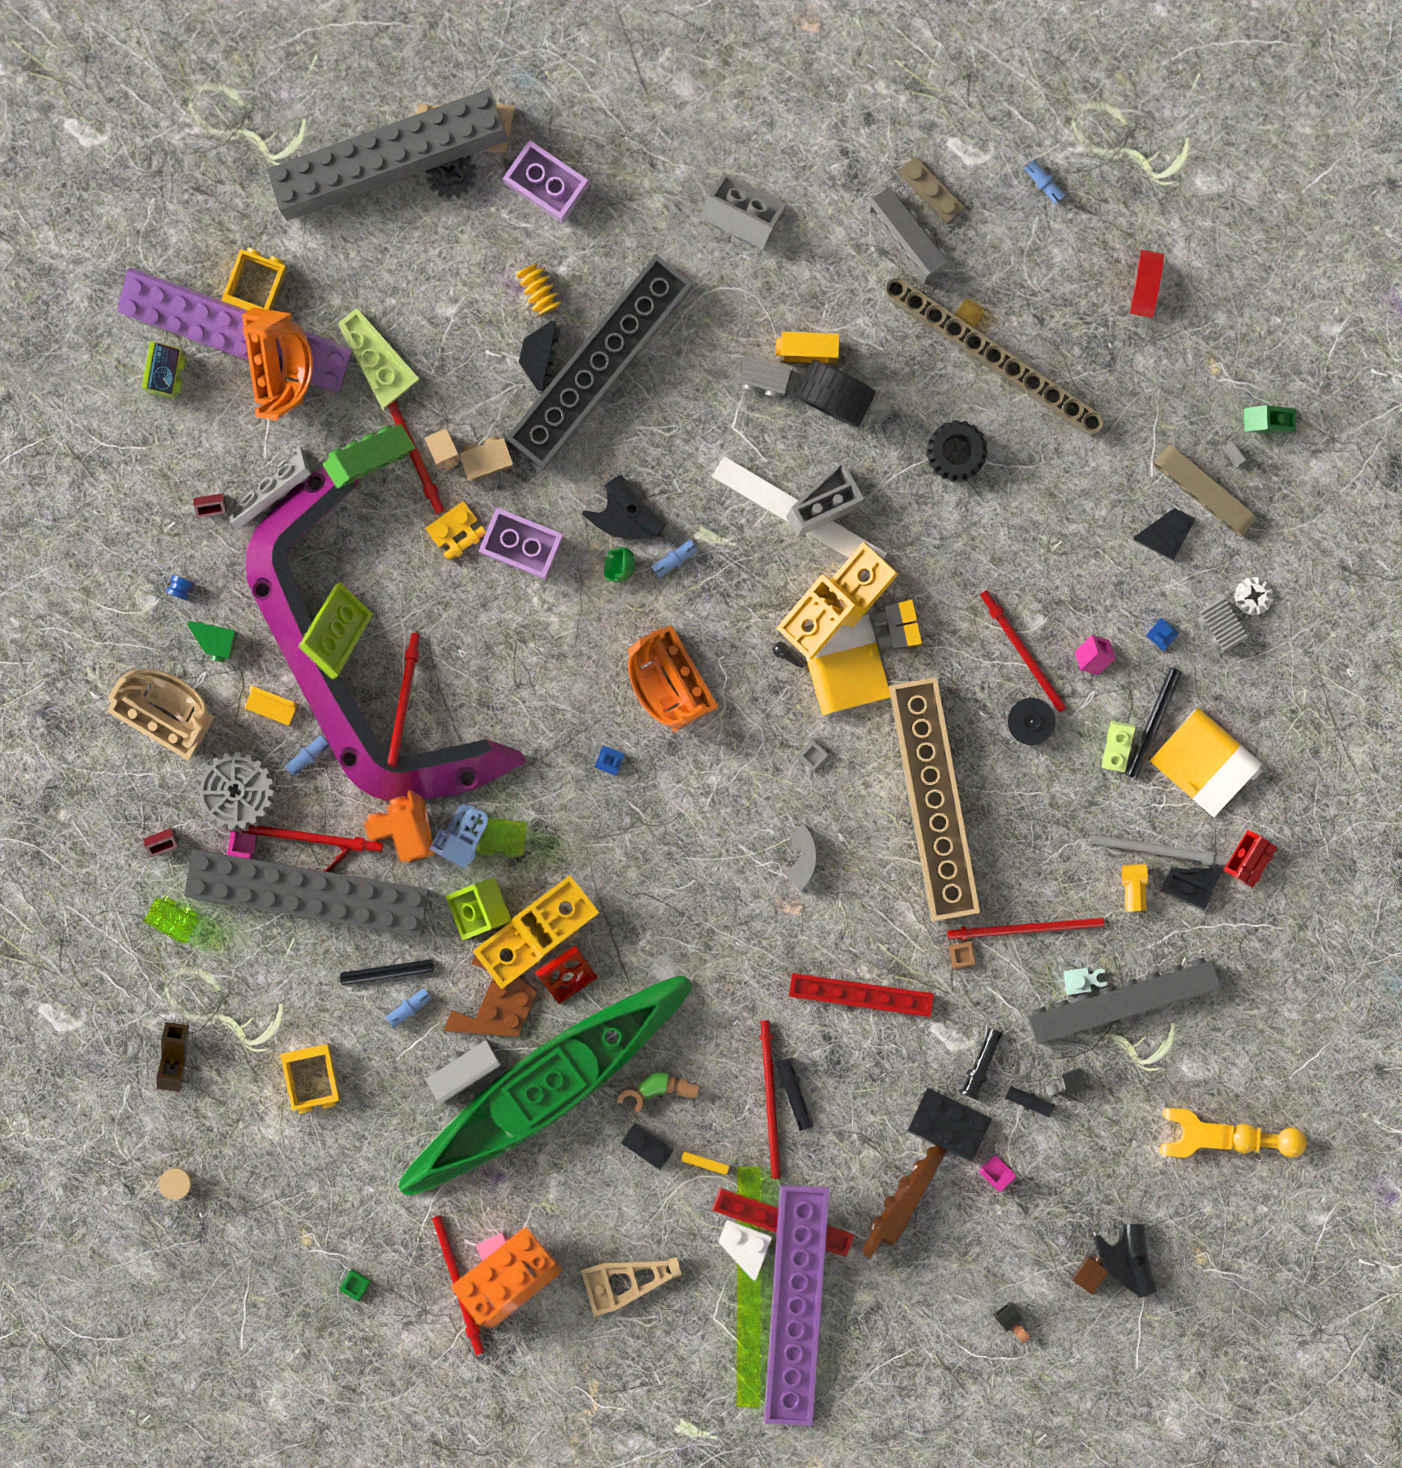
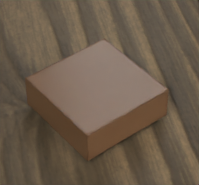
M972 941L948 946L953 969L977 965Z

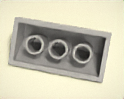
M888 188L871 198L866 209L918 277L925 283L947 266L948 262L946 259L948 256L941 247H935L932 243L933 237L926 228L921 229L917 223L919 219L911 209L908 211L904 207L903 203L905 201L897 191L893 192Z

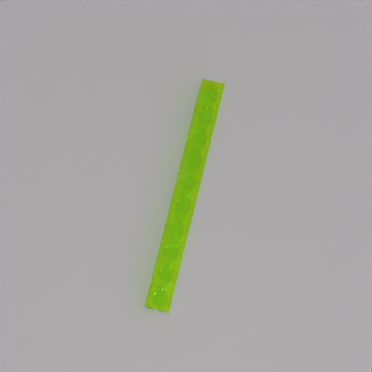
M737 1166V1193L761 1201V1166ZM737 1220L738 1224L761 1232L760 1227ZM737 1263L736 1407H760L761 1268L755 1281Z

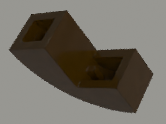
M165 1022L161 1038V1061L156 1076L157 1089L181 1091L188 1051L189 1025Z

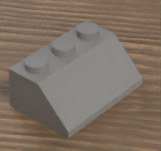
M723 172L709 194L700 218L728 231L731 235L748 241L751 245L763 249L787 204Z
M479 1038L468 1046L470 1051L462 1055L459 1051L448 1058L450 1064L443 1068L439 1064L428 1071L430 1076L425 1080L438 1104L446 1101L502 1064L488 1040L482 1042Z

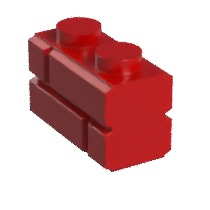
M1247 830L1223 871L1237 881L1253 888L1261 879V874L1268 862L1272 860L1277 847L1264 837Z

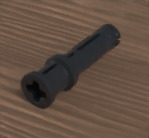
M990 1027L988 1028L972 1069L967 1070L966 1074L968 1077L963 1089H960L959 1093L979 1100V1091L983 1082L987 1081L986 1072L1003 1035L1002 1032Z
M790 1057L774 1063L773 1066L778 1070L781 1079L780 1086L786 1091L798 1129L802 1131L814 1125L799 1086L801 1078L797 1076L792 1063L794 1058Z

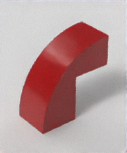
M1141 249L1129 314L1153 318L1162 277L1163 253Z

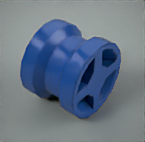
M172 575L170 578L171 585L166 589L165 593L188 601L189 589L193 588L194 583Z

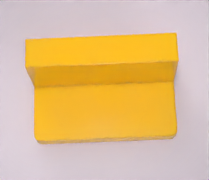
M251 685V693L245 709L290 726L298 704Z

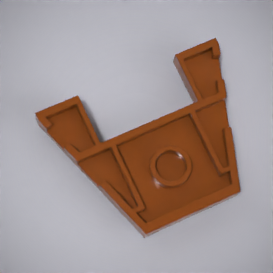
M474 956L471 964L485 969L478 958ZM520 977L503 989L492 978L476 1018L473 1019L452 1010L444 1030L519 1037L537 992Z

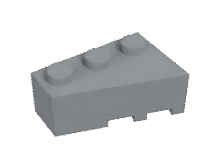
M842 459L791 507L786 518L797 537L852 513L862 505L864 498Z

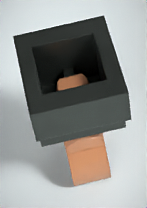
M1010 1301L993 1314L999 1324L1007 1332L1012 1329L1022 1343L1031 1338L1019 1324L1023 1319Z

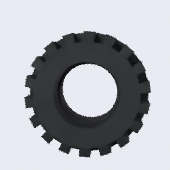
M953 420L950 423H944L935 430L928 442L927 458L929 459V466L934 469L933 472L936 475L939 474L942 479H948L951 482H963L974 477L983 467L988 453L987 441L983 438L984 434L981 431L979 432L974 424L970 425L964 420L963 422ZM960 438L969 444L971 456L966 463L955 465L946 460L943 454V447L949 439Z

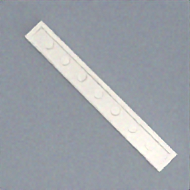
M724 456L712 478L789 523L786 516L798 500ZM834 521L806 533L848 559L863 542L867 543L883 559L887 554Z

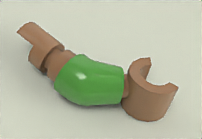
M652 1073L638 1085V1089L632 1086L622 1088L617 1095V1105L622 1104L626 1096H634L637 1099L634 1110L638 1113L643 1106V1099L649 1100L665 1093L672 1094V1092H676L678 1096L696 1099L699 1085L688 1084L687 1079L679 1078V1081L675 1080V1077L668 1076V1073Z

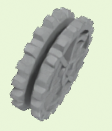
M235 752L234 757L226 753L223 754V759L221 760L217 757L214 758L212 766L206 765L204 767L205 775H199L198 779L201 781V785L196 786V791L200 794L196 798L197 803L203 806L200 809L201 812L208 816V820L214 825L217 823V826L223 830L229 827V830L232 832H237L238 828L248 831L250 825L254 827L259 826V820L261 818L266 820L268 817L266 814L267 810H272L274 807L271 800L276 799V793L272 790L276 787L275 782L269 779L272 776L267 768L263 769L264 765L259 760L255 761L248 754L245 758L238 752ZM236 787H238V789L241 791V794L239 796L236 794V797L234 798V795L231 793V791L233 789L237 790Z

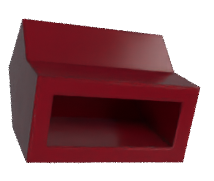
M223 493L194 498L193 506L196 518L226 513L227 506ZM221 504L218 507L200 509V507Z
M173 828L143 838L150 858L178 848V840ZM168 840H172L170 842L152 848V846H155Z

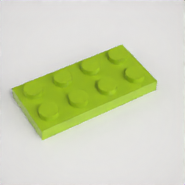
M340 582L333 587L298 647L333 679L339 675L372 618L373 613Z

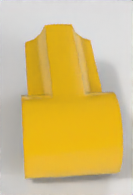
M1122 865L1121 875L1122 885L1125 887V910L1147 911V865Z

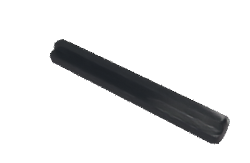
M429 959L340 973V982L342 985L429 973L434 971L433 960Z

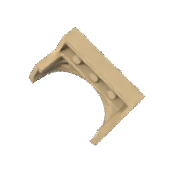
M132 668L118 679L107 699L111 702L107 712L186 760L191 759L195 755L215 716L209 713L204 700L194 688L174 675L155 669L137 670ZM153 682L146 696L144 697V692L146 691L149 683ZM148 702L153 703L168 711L169 713L174 715L179 721L173 719L164 712L150 705Z

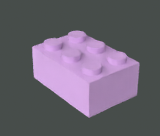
M530 140L503 177V183L560 223L565 221L589 186L588 179Z
M496 507L479 553L546 580L564 536L559 532Z

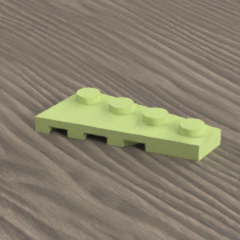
M357 308L339 322L338 326L349 347L353 349L352 353L382 410L419 381L417 375Z

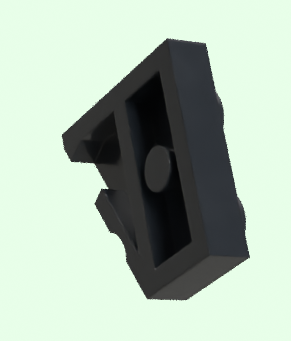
M1173 508L1134 536L1132 540L1174 561L1195 518Z
M1171 868L1160 892L1204 911L1223 868Z

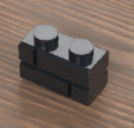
M634 1122L621 1141V1144L658 1170L662 1169L674 1151L673 1148L647 1130H644L636 1122Z

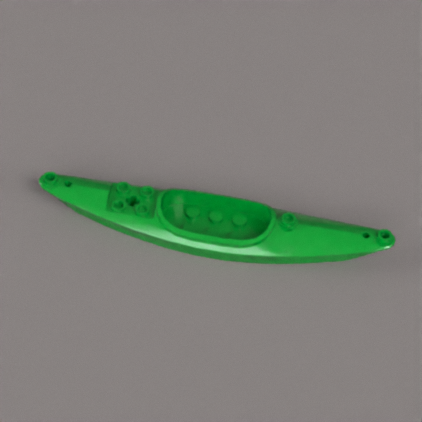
M679 975L643 989L563 1031L517 1062L472 1100L417 1156L399 1179L398 1187L404 1195L412 1196L435 1188L506 1153L555 1123L601 1087L660 1029L690 993V980ZM609 1030L612 1033L616 1031L619 1034L616 1037L618 1039L616 1043L606 1040V1037H608L606 1033Z

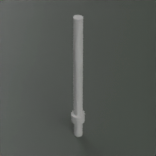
M1094 834L1090 835L1089 840L1091 844L1200 861L1203 865L1212 866V864L1226 866L1231 858L1216 855L1212 851L1204 850V852Z

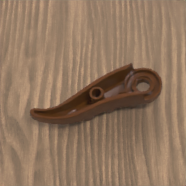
M938 1146L929 1147L926 1150L927 1156L913 1164L912 1173L908 1177L904 1176L900 1179L898 1190L895 1194L885 1199V1209L881 1216L876 1217L870 1223L872 1232L862 1249L863 1255L866 1258H872L880 1242L891 1247L897 1243L945 1156L946 1150Z

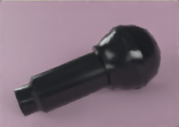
M777 642L773 646L772 652L775 657L785 658L801 669L805 666L806 663L803 659L791 652L786 643Z

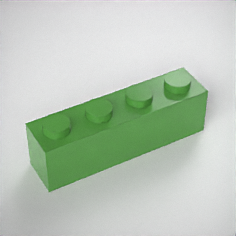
M399 424L393 428L388 425L378 431L379 434L377 435L374 432L362 438V442L355 440L346 445L344 450L339 447L328 454L330 458L323 463V466L337 489L397 462L413 451L415 446L402 425Z

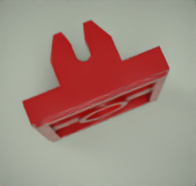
M573 946L536 971L537 976L558 1004L598 979L577 946ZM569 961L580 963L574 968H566L564 965ZM558 969L560 971L558 979L551 983V974ZM570 972L574 973L573 977L570 980H562L565 974ZM582 972L580 978L577 980L578 974Z

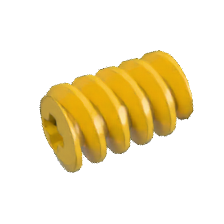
M533 264L519 271L516 277L519 279L524 278L520 285L521 287H527L524 290V294L527 296L532 295L528 302L529 304H535L532 311L534 313L540 312L536 317H541L554 311L562 302H554L553 299L558 294L549 293L554 286L553 284H545L550 278L549 275L541 276V273L546 270L545 267L538 268V264Z

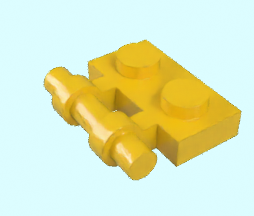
M464 501L425 528L439 548L446 543L450 546V549L443 553L448 561L455 556L458 558L463 554V550L473 543L474 545L479 543L480 538L486 534L482 526L475 531L472 530L470 526L478 520ZM465 531L468 536L456 544L453 538Z

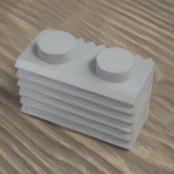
M745 355L738 384L743 385L742 389L755 393L756 389L766 391V396L778 399L779 395H785L792 366Z
M1224 597L1197 613L1199 616L1197 622L1203 631L1208 630L1212 638L1209 641L1215 651L1220 650L1221 653H1224L1249 638Z

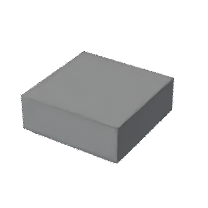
M1231 441L1222 448L1235 467L1245 461L1246 458L1234 442Z
M812 739L796 757L814 773L830 754Z

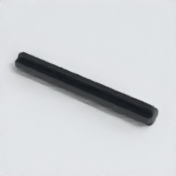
M1170 668L1126 772L1128 777L1133 779L1139 778L1182 675V672L1176 668Z

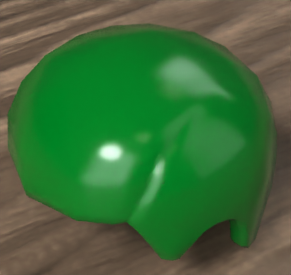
M624 547L611 549L604 564L606 580L617 583L629 580L636 568L634 553Z

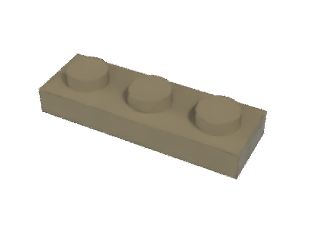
M915 156L898 172V175L946 225L964 209V206Z

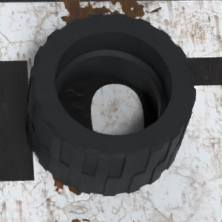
M813 360L795 396L811 407L853 427H859L876 391L846 373Z

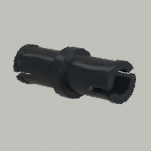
M1012 1085L1005 1097L1006 1100L1025 1107L1024 1110H1033L1047 1116V1118L1050 1117L1055 1104L1036 1097V1094L1033 1092L1029 1094Z

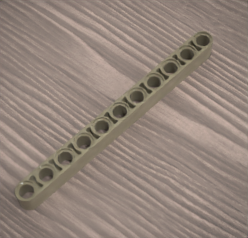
M893 278L887 282L885 296L900 309L1082 433L1092 436L1101 430L1103 418L1095 410L904 280ZM898 285L901 287L902 293L894 296L890 293L889 287ZM917 298L921 301L922 306L918 309H913L909 305V300ZM936 311L941 315V320L939 322H932L928 314ZM950 325H957L961 333L953 336L949 333L948 327ZM971 338L978 339L980 347L977 349L970 348L968 340ZM995 351L999 354L1000 360L998 362H991L988 360L987 354ZM1009 365H1016L1019 368V374L1016 376L1010 375L1007 372V367ZM1035 378L1039 383V387L1037 389H1030L1027 386V379ZM1047 392H1056L1058 394V401L1055 403L1049 402L1046 398ZM1075 405L1078 409V414L1076 416L1068 415L1066 406ZM1086 419H1095L1098 423L1097 428L1089 429L1086 426Z

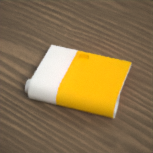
M869 615L863 616L853 628L842 625L813 660H809L806 657L822 716L890 698L888 683ZM814 624L805 626L807 633L814 629Z
M1199 707L1194 709L1179 729L1150 759L1152 764L1213 817L1218 814L1250 778L1254 781L1263 771L1260 768L1262 763Z

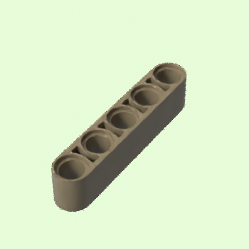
M1167 445L1153 462L1157 469L1238 536L1243 537L1257 521L1258 518L1248 508L1173 446Z

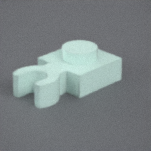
M1088 968L1063 971L1067 995L1091 992V984L1097 987L1106 986L1107 982H1098L1096 979L1097 975L1105 973V970L1096 969L1092 974H1088Z

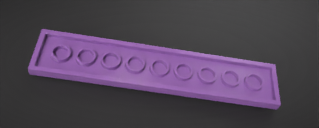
M131 267L127 270L117 310L118 313L249 360L242 314L248 310ZM304 331L309 340L313 356V373L310 383L339 393L343 386L353 349ZM276 337L280 371L282 372V351L280 343Z
M780 1185L764 1408L765 1424L812 1426L829 1187Z

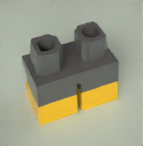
M913 600L885 606L884 610L872 614L874 626L887 624L889 633L877 635L879 648L892 647V650L922 644L918 623H914L917 619ZM902 624H909V625H904V626L896 627V626L902 625Z

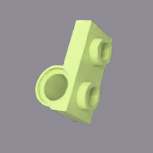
M1110 721L1101 764L1102 768L1125 772L1135 725Z

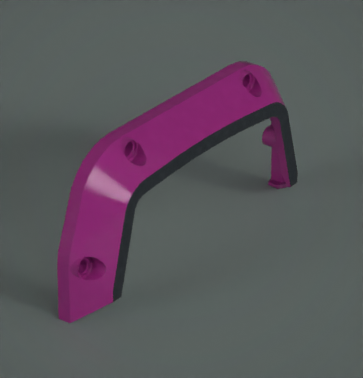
M322 467L312 472L304 483L293 487L257 526L246 551L245 569L247 582L253 597L347 777L359 789L385 801L403 796L409 800V790H412L424 799L461 795L473 791L526 764L527 762L521 751L489 739L398 758L397 766H389L387 764L389 754L381 746L340 676L338 675L332 679L298 647L313 621L289 566L288 552L293 544L358 485V480H355L337 489L326 469ZM315 478L322 480V486L318 490L310 488V482ZM264 584L268 585L270 588L269 594L265 597H260L258 594L259 587ZM348 753H354L357 757V762L353 766H347L344 761ZM470 772L475 777L474 783L470 786H465L462 783V776Z

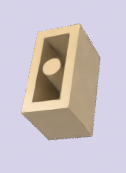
M446 428L425 437L439 469L449 470L458 465L457 461L461 460Z
M498 436L485 440L486 444L477 447L476 444H472L462 448L463 452L459 453L469 483L514 467L504 438L499 439Z

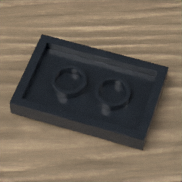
M926 1088L907 1132L972 1163L992 1118L930 1088Z

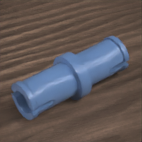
M1035 159L1024 168V171L1038 184L1036 187L1039 190L1042 189L1053 201L1054 205L1066 195L1052 180L1053 176L1051 174L1048 175Z
M689 539L675 551L670 550L667 552L668 555L652 565L651 569L656 572L655 575L660 579L673 568L682 566L681 563L697 553L698 550L696 547H692L694 544Z
M320 734L305 749L302 747L300 753L284 766L295 777L309 763L313 764L315 762L314 759L330 747V745Z
M422 988L421 991L409 1000L402 1001V1005L388 1016H385V1018L395 1029L408 1017H414L416 1015L415 1012L429 1001H432V999Z

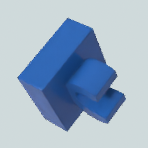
M1160 618L1145 637L1164 651L1179 632L1164 619Z
M603 745L594 767L617 776L625 754Z

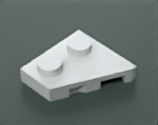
M727 1219L719 1243L741 1268L756 1281L772 1236Z

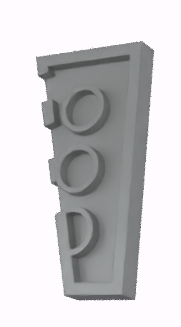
M300 445L294 450L295 456L288 462L284 459L278 465L280 469L272 477L266 476L260 482L255 493L250 491L228 512L230 523L236 530L241 526L249 524L253 517L269 509L273 502L285 497L293 487L304 483L308 479L311 472L306 453Z

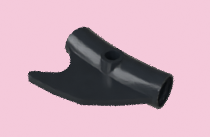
M623 475L615 477L604 485L607 491V506L604 511L592 512L584 510L582 512V515L597 528L612 537L656 539L667 524L664 519L640 499ZM630 507L636 508V512L634 514H630L628 512V509Z
M1123 1224L1122 1233L1117 1243L1113 1246L1109 1245L1100 1235L1094 1236L1100 1259L1108 1275L1120 1285L1136 1294L1137 1298L1146 1297L1157 1291L1147 1255L1144 1224Z

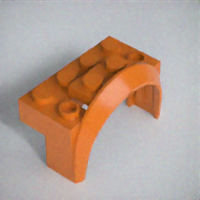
M252 308L242 314L254 399L255 403L262 404L255 409L256 417L278 420L304 403L303 397L310 385L313 373L312 351L304 330L298 324L292 322V315L290 313ZM276 337L280 343L282 351V373L280 371ZM284 377L298 379L299 381H289L286 380Z
M672 625L664 629L659 628L639 639L627 649L629 653V678L637 698L654 719L671 727L673 732L680 730L718 708L717 703ZM652 660L655 661L654 663L641 669V666L647 664ZM660 664L663 666L664 670L666 671L668 677L670 678L672 684L674 685L676 691L678 692L679 697H678L677 694L673 691V689L671 688L670 684L668 683V681H667V679H666V677H665V675H664V673H663V671H662V668H661ZM679 704V706H677V707L673 708L672 710L666 712V710H668L669 708H671V707H673V706Z
M412 790L408 791L409 800L404 796L390 800L392 805L386 806L388 814L384 812L375 813L368 816V821H364L369 841L379 842L393 837L400 862L406 860L407 863L435 855L429 849L433 841L424 798Z
M525 1226L454 1283L451 1289L477 1323L489 1329L494 1328L519 1306L560 1275L563 1267L550 1250L540 1243L530 1228ZM523 1262L528 1264L531 1270L535 1273V1277L531 1274V1272L528 1270V1268L524 1265ZM485 1295H486L487 1298L491 1301V1303L494 1305L495 1308H493V1306L490 1304V1302L486 1299Z

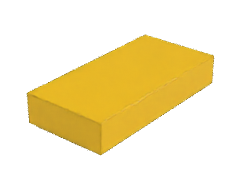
M683 1151L681 1158L683 1162L724 1175L728 1173L729 1164Z

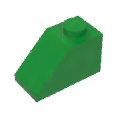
M1269 405L1244 408V432L1294 433L1296 432V410L1294 408Z
M188 621L187 626L203 651L211 655L210 660L225 663V659L232 660L237 631Z

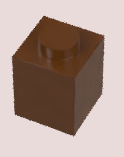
M1087 1255L1070 1279L1090 1294H1093L1107 1275V1272L1100 1258L1096 1255L1090 1258Z

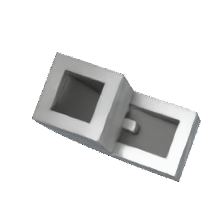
M804 824L790 835L789 838L805 855L785 873L787 878L800 891L804 889L811 879L816 864L815 844Z

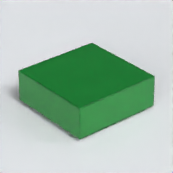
M351 1268L338 1290L359 1302L370 1285L371 1280Z

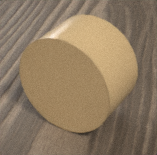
M179 1167L171 1168L164 1172L159 1180L161 1193L171 1200H178L186 1196L192 1188V1178L189 1172Z

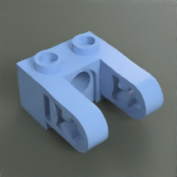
M470 804L460 805L447 829H439L429 849L465 868L467 864H471L475 857L474 850L488 823L487 815Z

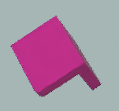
M1091 635L1075 651L1080 670L1099 675L1116 659L1110 640Z
M231 831L227 855L254 859L257 836Z
M993 1155L978 1170L999 1193L1016 1177L996 1155Z

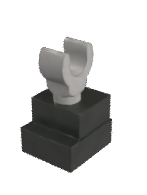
M1080 1068L1061 1074L1062 1081L1045 1086L1048 1096L1063 1090H1067L1068 1095L1087 1090Z

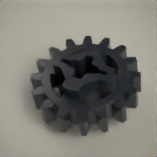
M471 156L462 157L426 170V174L431 175V177L426 179L427 183H433L430 188L431 191L439 190L438 197L440 198L447 194L448 200H451L452 195H456V198L460 199L461 192L468 195L467 187L474 188L475 186L471 179H477V174L472 173L476 169V165H469L472 161ZM462 164L467 169V176L460 171ZM454 169L457 176H451L449 179L446 172H452ZM436 172L442 175L441 184L436 180ZM457 184L461 185V186H459V187H457V188L450 189L451 186H453V185H457Z

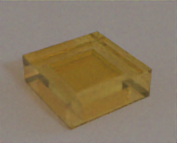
M966 297L954 315L974 328L986 310Z

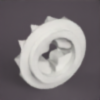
M1259 577L1247 578L1237 586L1235 602L1242 612L1248 615H1259L1269 609L1273 601V590L1268 585V582ZM1252 589H1254L1255 593L1263 592V595L1257 598V605L1253 599L1245 600L1251 594Z

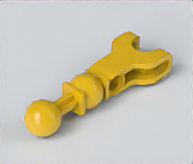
M1164 1108L1162 1113L1164 1118L1179 1122L1183 1128L1180 1140L1174 1143H1163L1160 1146L1159 1153L1167 1156L1188 1157L1200 1147L1229 1150L1233 1148L1236 1152L1242 1154L1250 1153L1253 1150L1259 1152L1260 1147L1279 1149L1280 1153L1285 1157L1296 1158L1302 1155L1307 1147L1305 1134L1300 1129L1294 1127L1286 1128L1280 1134L1261 1133V1128H1254L1247 1123L1233 1126L1201 1122L1193 1112L1184 1108Z

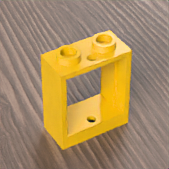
M248 248L247 251L240 249L221 301L246 310L252 308L272 310L287 272L286 266L283 265L284 261L272 256L266 259L261 257V252ZM246 261L278 272L264 308L233 297Z
M782 332L781 338H777L776 356H780V362L811 363L813 360L824 364H837L839 334Z
M330 1043L280 1054L292 1110L298 1109L300 1114L313 1111L312 1106L321 1104L322 1109L336 1106L335 1101L341 1100ZM324 1055L332 1095L299 1102L291 1061Z

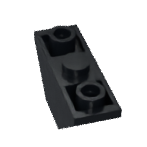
M552 320L523 339L519 357V365L540 394L543 393L544 388L549 386L551 375L547 374L549 365L553 366L556 353L552 351L553 342L558 343L560 328H557V322Z

